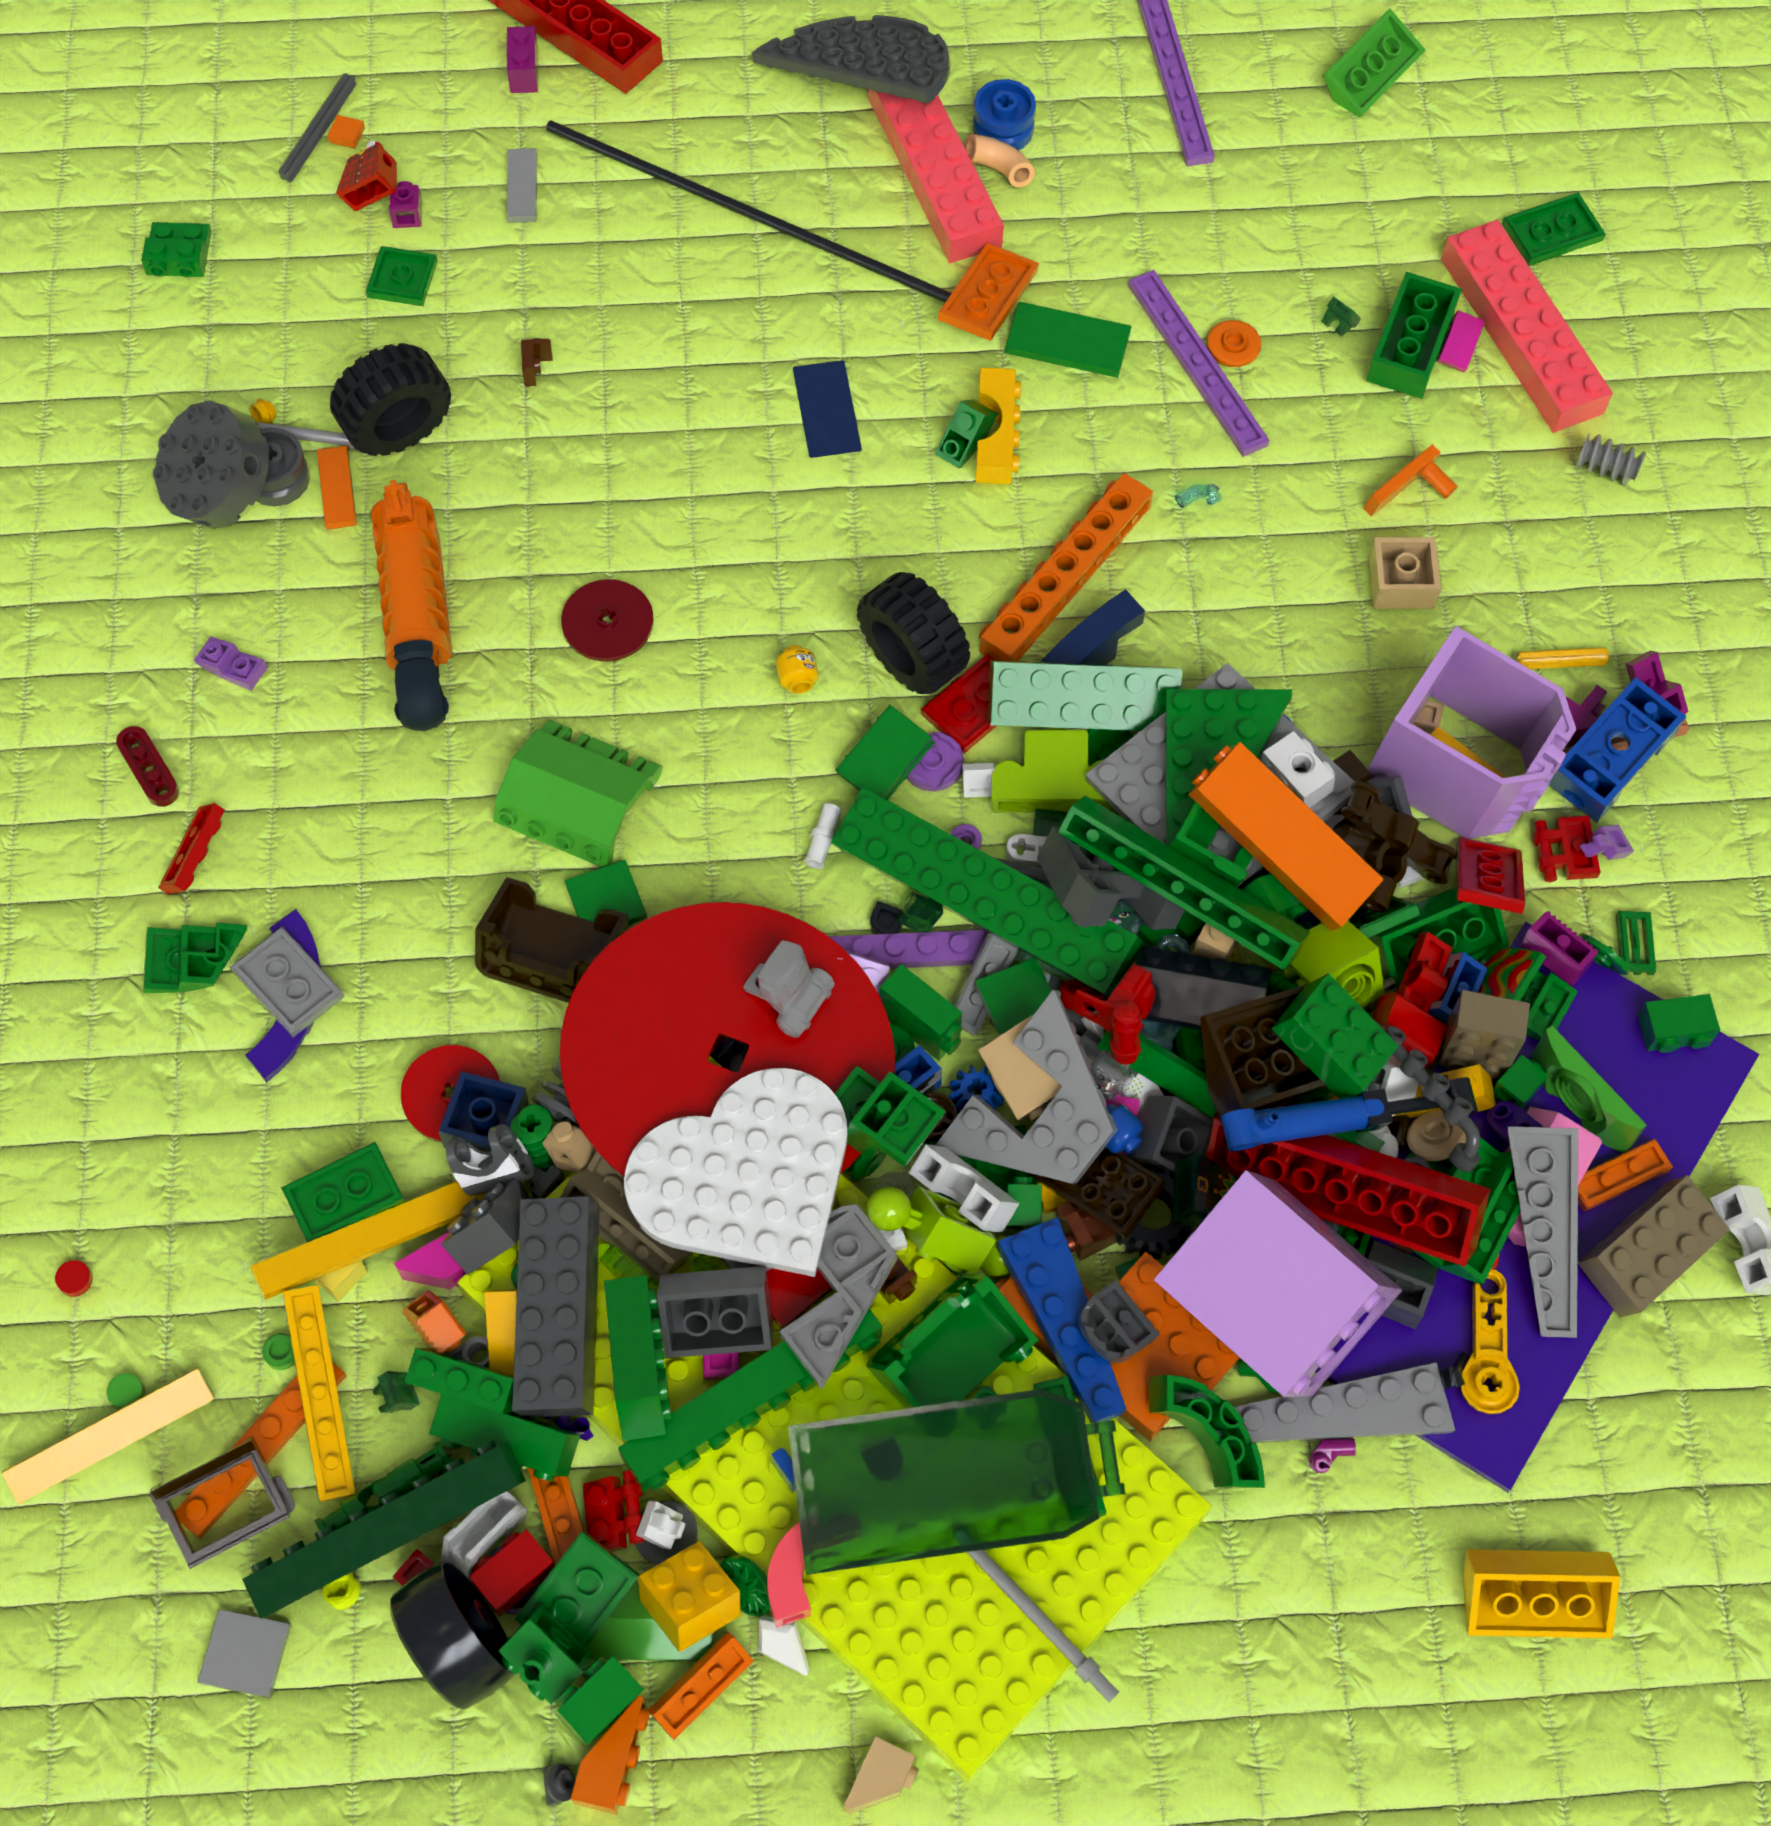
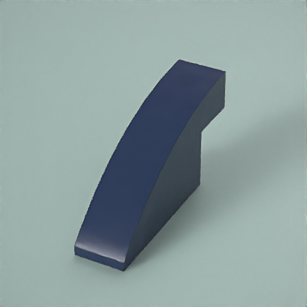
M1125 589L1077 625L1040 662L1108 664L1116 658L1118 640L1143 624L1145 610Z

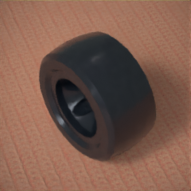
M441 1561L428 1567L411 1578L392 1595L390 1599V1614L400 1640L423 1677L450 1705L462 1710L468 1709L493 1695L515 1675L501 1661L503 1656L498 1652L508 1639L500 1622L473 1583L451 1562Z

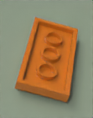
M986 243L940 309L938 320L991 341L1036 275L1039 263Z
M1145 1252L1118 1283L1159 1332L1160 1335L1151 1343L1198 1382L1208 1386L1207 1389L1212 1391L1240 1357L1154 1281L1164 1267Z

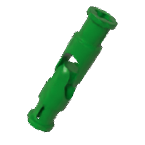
M437 1441L433 1444L434 1448L417 1459L410 1458L389 1472L386 1477L376 1480L341 1502V1507L323 1519L318 1517L314 1521L319 1530L335 1524L336 1528L339 1529L349 1524L347 1516L367 1507L366 1504L373 1494L380 1500L398 1490L400 1495L403 1496L413 1490L410 1483L428 1474H431L433 1478L444 1471L442 1467L451 1463L450 1459ZM381 1505L368 1506L367 1510L370 1513L380 1508Z

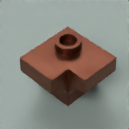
M1069 1202L1056 1207V1218L1058 1217L1070 1252L1071 1254L1075 1252L1079 1261L1116 1243V1232L1082 1210L1074 1208Z

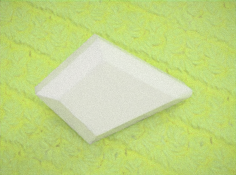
M761 1615L758 1630V1652L807 1676L810 1672V1667L796 1622L776 1628L773 1617Z

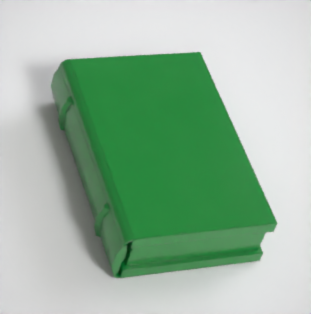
M889 704L849 754L844 756V760L835 771L857 790L860 791L864 787L888 800L935 742L928 733Z

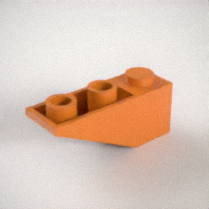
M638 1696L581 1760L571 1795L573 1804L616 1815L619 1805L626 1806L631 1787L630 1783H626L629 1768H636L640 1754V1746L635 1745L639 1731L645 1732L650 1715L648 1709L645 1708L646 1702L644 1697Z

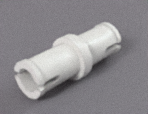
M824 803L822 805L817 826L811 831L810 837L812 841L807 856L804 859V863H807L806 865L811 868H824L829 847L832 845L830 842L835 835L834 832L842 813V809L834 804Z

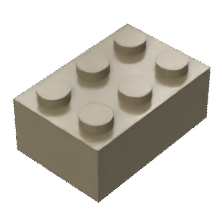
M1462 990L1446 1023L1447 1030L1441 1043L1438 1065L1447 1067L1448 1070L1452 1071L1480 1064L1491 1076V1079L1501 1078L1511 1067L1526 1040L1530 1003Z

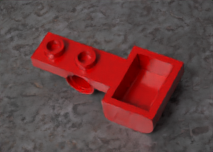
M1428 931L1419 934L1398 992L1381 995L1372 1017L1374 1021L1379 1022L1386 1029L1389 1026L1401 1029L1406 1035L1402 1046L1408 1052L1412 1049L1419 1050L1428 1058V1063L1424 1069L1436 1058L1447 1030V1025L1428 1014L1431 1004L1437 1001L1447 988L1448 979L1442 974L1452 947Z

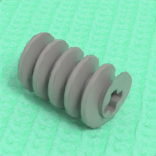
M1588 434L1577 460V468L1580 469L1588 462V472L1592 473L1599 466L1600 477L1611 471V481L1614 482L1622 475V485L1625 486L1631 479L1635 481L1646 452L1643 451L1635 458L1634 447L1623 453V443L1612 449V439L1609 438L1601 445V435L1597 434L1590 441Z

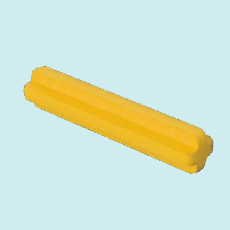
M1605 647L1520 651L1517 654L1516 661L1529 669L1603 666L1609 661L1608 649Z

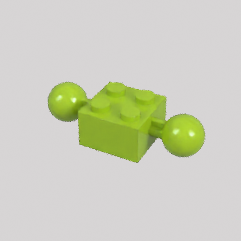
M891 1186L882 1187L870 1196L867 1203V1215L871 1223L883 1231H895L903 1227L906 1231L904 1235L914 1242L917 1247L916 1252L930 1261H934L935 1258L942 1260L947 1267L959 1273L965 1270L976 1274L981 1267L986 1274L994 1278H1005L1011 1275L996 1248L999 1240L1009 1236L1004 1234L992 1235L990 1231L980 1229L958 1212L962 1206L960 1203L921 1186H917L910 1200L902 1190Z

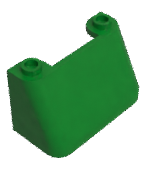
M966 1273L947 1286L868 1360L866 1366L876 1379L931 1435L938 1436L939 1434H946L955 1426L957 1422L955 1417L958 1413L955 1407L1003 1362L1015 1361L1020 1363L1032 1353L1033 1349L1031 1347L1039 1339L988 1275Z

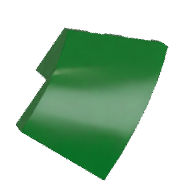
M216 923L215 927L182 925L181 929L147 927L143 993L186 992L214 986L245 935L247 925Z

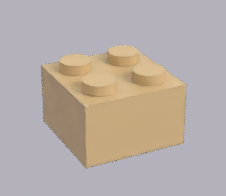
M1374 537L1368 556L1373 609H1434L1441 591L1435 537Z

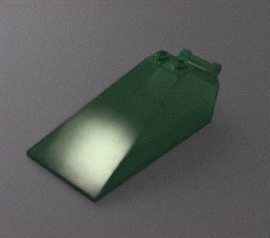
M1042 1389L788 1426L806 1575L1064 1539L1099 1519L1097 1498L1126 1494L1124 1483H1120L1113 1433L1116 1432L1115 1421L1086 1424L1082 1403ZM1099 1435L1106 1485L1095 1486L1088 1436Z

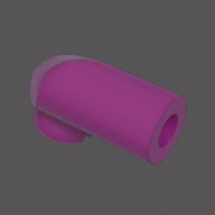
M1322 1439L1309 1456V1466L1315 1472L1322 1474L1329 1471L1331 1464L1337 1456H1355V1439Z

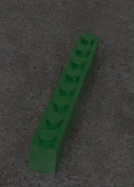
M493 1440L474 1450L477 1455L476 1458L466 1463L462 1457L442 1467L445 1474L435 1479H432L431 1474H428L410 1483L413 1490L403 1496L397 1490L378 1500L381 1505L380 1508L370 1513L367 1507L362 1508L346 1517L349 1524L339 1529L336 1528L335 1524H332L314 1533L316 1541L305 1546L303 1540L282 1550L285 1555L282 1559L273 1563L271 1557H268L251 1566L253 1574L242 1580L260 1619L526 1482L508 1442L497 1446Z

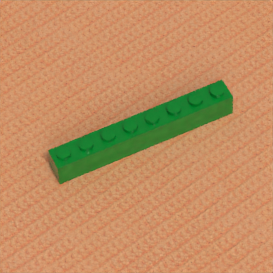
M1087 796L1082 797L1071 806L1058 831L1061 835L1284 971L1295 960L1310 934V931Z
M870 1308L834 1368V1373L846 1367L851 1362L850 1357L860 1351L867 1353L880 1343L882 1325ZM783 1341L773 1347L772 1350L765 1352L672 1412V1420H665L666 1435L629 1440L618 1447L620 1457L643 1492L649 1488L656 1490L670 1480V1474L680 1468L682 1470L691 1468L700 1461L701 1454L710 1448L714 1451L722 1448L731 1440L730 1435L741 1428L743 1431L751 1429L761 1421V1415L770 1409H773V1411L782 1409L791 1401L790 1396L801 1389L803 1392L809 1391L817 1384Z

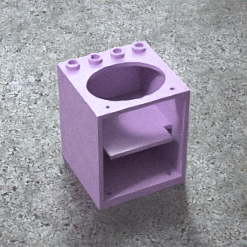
M1247 1170L1154 1279L1155 1282L1283 1397L1313 1396L1402 1291L1398 1285L1274 1179ZM1367 1311L1369 1315L1359 1327L1357 1321ZM1341 1338L1344 1341L1350 1338L1337 1353L1333 1350ZM1320 1367L1321 1370L1313 1376L1317 1368Z

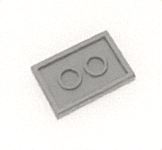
M283 927L279 928L230 966L237 978L292 1038L345 997L340 988Z

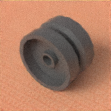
M260 429L261 435L266 437L268 443L269 465L261 495L256 501L262 505L273 507L290 504L301 497L307 490L310 481L309 469L304 458L301 443L295 435L284 429Z

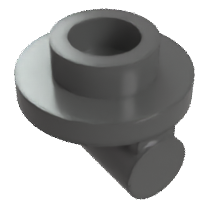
M562 1763L543 1767L546 1805L556 1806L570 1800L575 1784V1776L572 1770Z

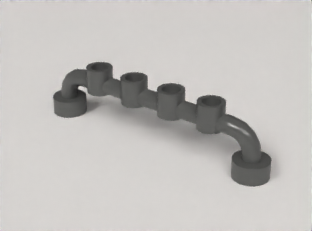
M1375 1021L1397 1043L1398 1048L1392 1055L1401 1064V1071L1406 1076L1414 1078L1423 1087V1095L1427 1099L1437 1102L1445 1111L1444 1116L1446 1120L1455 1126H1459L1465 1133L1466 1144L1458 1143L1450 1153L1449 1159L1459 1170L1472 1172L1481 1160L1477 1152L1480 1147V1134L1478 1128L1469 1117L1473 1111L1472 1105L1462 1097H1456L1453 1100L1446 1093L1450 1087V1082L1445 1076L1439 1073H1433L1430 1076L1426 1072L1424 1067L1428 1063V1058L1419 1050L1412 1049L1408 1052L1402 1046L1406 1035L1401 1029L1395 1026H1389L1386 1029L1382 1024Z

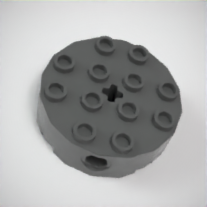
M209 400L190 405L175 418L167 432L159 439V451L156 457V466L153 470V478L155 479L160 501L171 514L216 529L234 524L241 518L239 514L245 510L248 504L254 505L261 495L268 474L269 447L266 437L261 435L260 429L257 426L258 423L252 416Z

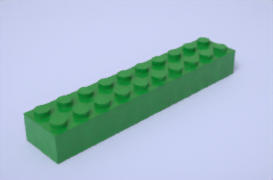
M864 787L860 790L830 842L849 856L981 929L996 935L1106 998L1110 997L1123 976L1135 962L1140 947L1145 944L1137 935L1109 920L1104 927L1089 926L1085 928L1075 924L1071 919L1072 916L1062 907L1054 890Z

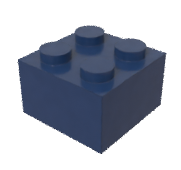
M461 1071L439 1128L443 1147L446 1148L447 1142L450 1139L462 1137L467 1143L470 1142L474 1148L490 1152L492 1149L488 1140L489 1129L499 1124H504L510 1128L515 1116L524 1107L529 1105L526 1089Z

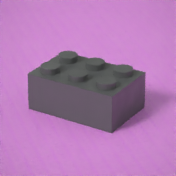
M766 1266L660 1275L657 1301L665 1358L772 1350L774 1327Z

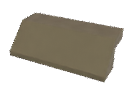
M597 1151L587 1169L571 1176L560 1198L589 1196L599 1205V1237L657 1285H659L661 1274H674L693 1253L661 1244L641 1229L627 1205L624 1176L610 1166Z

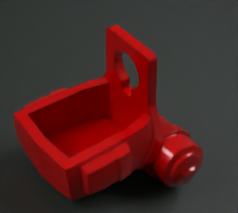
M1133 964L1107 1001H1102L1079 989L1074 993V1012L1100 1025L1112 1035L1110 1039L1111 1055L1117 1063L1123 1065L1132 1064L1137 1061V1057L1142 1051L1138 1037L1144 1025L1142 1024V1019H1146L1151 1012L1156 997L1151 972ZM1082 1002L1091 1004L1098 1013L1087 1010Z

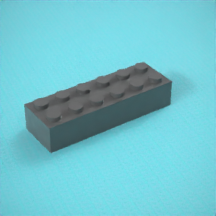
M589 1196L520 1200L512 1411L523 1417L593 1415L599 1205Z

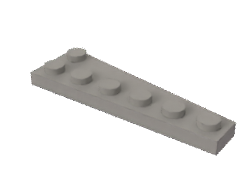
M1508 1126V1137L1540 1335L1542 1337L1577 1338L1578 1128Z
M1437 1362L1322 1387L1313 1396H1281L1234 1407L1244 1419L1243 1425L1248 1431L1252 1442L1256 1443L1369 1436L1388 1437L1389 1435H1431L1455 1432Z

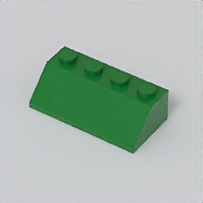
M1457 886L1416 903L1420 913L1419 916L1369 937L1379 947L1383 977L1385 980L1388 977H1392L1396 982L1390 989L1397 986L1400 987L1420 933L1428 931L1452 947L1450 954L1465 952L1475 960L1484 957L1490 949L1509 946L1501 910L1457 900Z

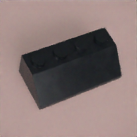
M1146 946L1140 947L1135 961V965L1151 972L1153 986L1156 991L1155 1002L1151 1012L1143 1020L1201 1030L1200 1017L1270 995L1272 969L1256 964L1248 965L1227 961L1222 958L1214 959L1187 952L1180 953L1163 950L1159 947Z

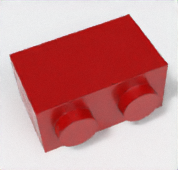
M527 1529L521 1534L515 1532L502 1543L501 1547L503 1549L492 1558L486 1556L473 1567L472 1571L474 1573L469 1576L473 1585L499 1617L504 1615L542 1583L555 1567L552 1559Z

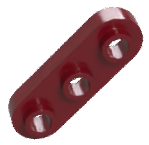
M130 726L123 729L117 736V746L148 800L158 807L171 805L178 798L179 788L147 732L138 726ZM136 743L139 744V746L131 748L132 745ZM148 767H154V768H153L152 770H150L149 772H145V769H146V768H148ZM163 790L168 791L163 795H159V793Z

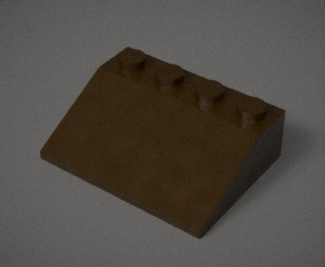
M1307 984L1200 1017L1208 1092L1220 1122V1116L1231 1111L1246 1108L1262 1110L1328 1088L1271 1029Z

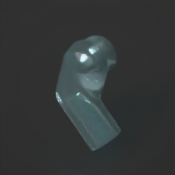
M1194 484L1176 494L1175 500L1181 508L1204 497L1208 505H1213L1222 499V495L1218 491L1220 488L1215 484Z

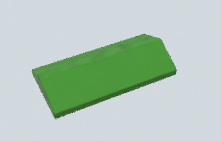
M1389 9L1342 55L1323 77L1333 101L1360 117L1426 50L1396 14Z
M632 1586L585 1649L593 1656L591 1660H597L601 1656L607 1660L614 1656L617 1660L698 1661L712 1648L713 1633L679 1652L640 1602L639 1586Z

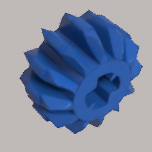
M971 1064L968 1074L959 1070L956 1074L957 1080L950 1081L949 1089L952 1092L948 1097L955 1103L957 1114L961 1112L974 1095V1092H972L974 1090H978L979 1095H981L980 1097L994 1110L997 1111L996 1107L1003 1106L1004 1098L996 1088L991 1075H987L988 1067L986 1065L981 1068L980 1072H976L975 1067Z

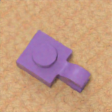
M1619 825L1600 827L1593 832L1594 837L1592 838L1594 841L1580 846L1587 858L1602 853L1608 860L1622 859L1634 852Z

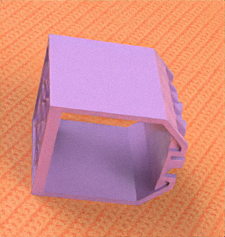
M1455 625L1393 720L1368 767L1370 772L1368 780L1379 774H1386L1387 777L1401 776L1409 805L1464 838L1472 839L1508 833L1523 811L1526 813L1528 811L1531 812L1539 798H1541L1550 784V780L1565 759L1566 753L1562 750L1576 731L1563 688ZM1430 696L1520 749L1526 767L1523 775L1502 778L1413 725Z

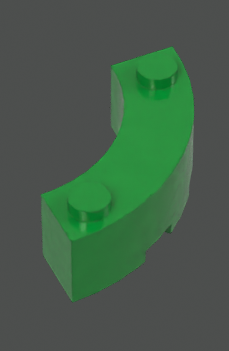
M1175 1375L1149 1377V1413L1170 1417L1184 1425L1195 1435L1209 1459L1214 1487L1265 1488L1264 1471L1256 1442H1252L1248 1431L1243 1425L1244 1419L1227 1400L1221 1399L1214 1392L1207 1389L1208 1386L1193 1379Z

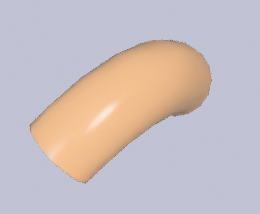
M970 134L967 137L964 148L972 163L984 165L998 171L1008 179L1012 186L1017 188L1027 186L1032 182L1035 176V169L1019 150L992 137L978 134Z

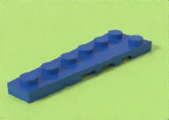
M1058 1217L999 1240L996 1248L1064 1375L1068 1376L1071 1388L1092 1427L1124 1414L1126 1406L1110 1362L1101 1357L1092 1348L1078 1326L1079 1311L1088 1299Z

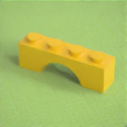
M980 368L979 403L998 413L995 420L1000 427L993 435L979 440L977 443L976 483L1011 484L1012 473H1018L1019 455H1013V448H1019L1020 430H1014V423H1020V405H1015V399H1020L1021 381H1015L1016 369Z

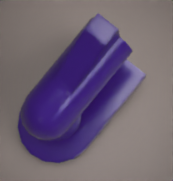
M560 1416L554 1421L558 1428L579 1434L582 1440L588 1441L594 1436L589 1429V1421L584 1417L572 1420L570 1416ZM543 1417V1418H544L545 1421H546V1420H548V1419H550V1418H552V1417Z

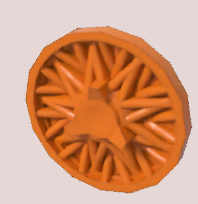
M1227 320L1218 323L1211 329L1207 337V349L1218 363L1228 367H1242L1250 364L1258 357L1261 350V338L1257 330L1250 324L1239 320Z

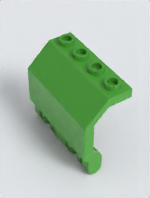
M549 719L540 730H535L512 757L495 799L493 822L597 866L605 867L611 865L613 862L615 840L626 813L644 790L650 792L659 780L663 766L652 761L646 762V759L638 757L631 767L625 765L628 759V751L623 749L619 751L618 747L594 737L591 738L586 734H582L573 744L569 742L572 737V728L567 726L563 728L562 724Z

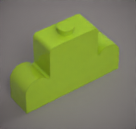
M1063 728L1026 731L1024 766L1021 767L1015 761L1007 760L997 764L994 768L995 770H993V813L1068 812L1071 806L1084 796L1112 812H1117L1085 781V774L1103 761H1097L1092 766H1088V732L1085 730H1065Z

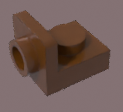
M548 338L521 340L524 386H536V374H541V362L553 360L551 340Z
M899 1258L897 1259L879 1291L889 1305L897 1299L900 1302L907 1299L915 1291V1285L917 1284L916 1272L913 1269L909 1271Z

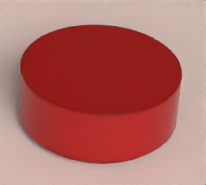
M78 1260L65 1262L58 1268L55 1275L57 1287L63 1294L70 1297H77L86 1293L93 1281L90 1269Z

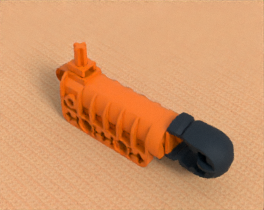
M391 480L390 486H384V500L378 501L371 510L373 538L378 556L376 563L380 576L378 584L381 593L382 626L386 637L384 640L385 658L387 665L392 670H395L397 702L394 712L397 719L403 726L411 730L427 731L438 727L445 721L449 709L447 698L443 695L439 682L438 666L439 664H446L448 659L452 658L440 537L432 505L422 497L413 496L411 498V493L406 483L397 484L396 480Z

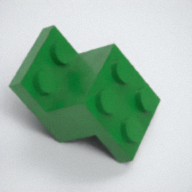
M856 1066L835 1093L843 1107L847 1120V1144L870 1161L880 1149L903 1167L908 1164L946 1112L891 1071L880 1083Z

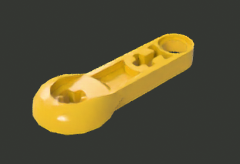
M1493 1269L1490 1270L1486 1279L1496 1282L1499 1289L1497 1293L1487 1294L1482 1290L1480 1284L1473 1282L1472 1355L1462 1372L1465 1385L1461 1386L1462 1395L1467 1403L1475 1410L1489 1415L1500 1414L1511 1408L1517 1401L1520 1391L1518 1377L1507 1357V1284L1504 1276ZM1488 1304H1493L1491 1317L1496 1319L1493 1326L1488 1325L1487 1319L1483 1318L1488 1310ZM1487 1378L1492 1379L1493 1385H1498L1493 1392L1488 1391L1487 1385H1482Z

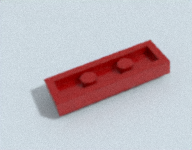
M216 803L198 808L158 887L167 894L183 892L191 886L194 880L193 873L198 863L207 855V845L211 837L221 827L222 822L220 819L225 809Z

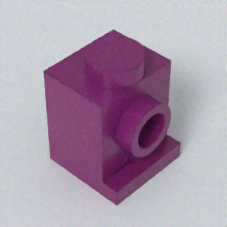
M408 181L399 182L396 186V192L390 195L389 213L393 228L422 227V198L419 185H413ZM413 212V215H399V213Z

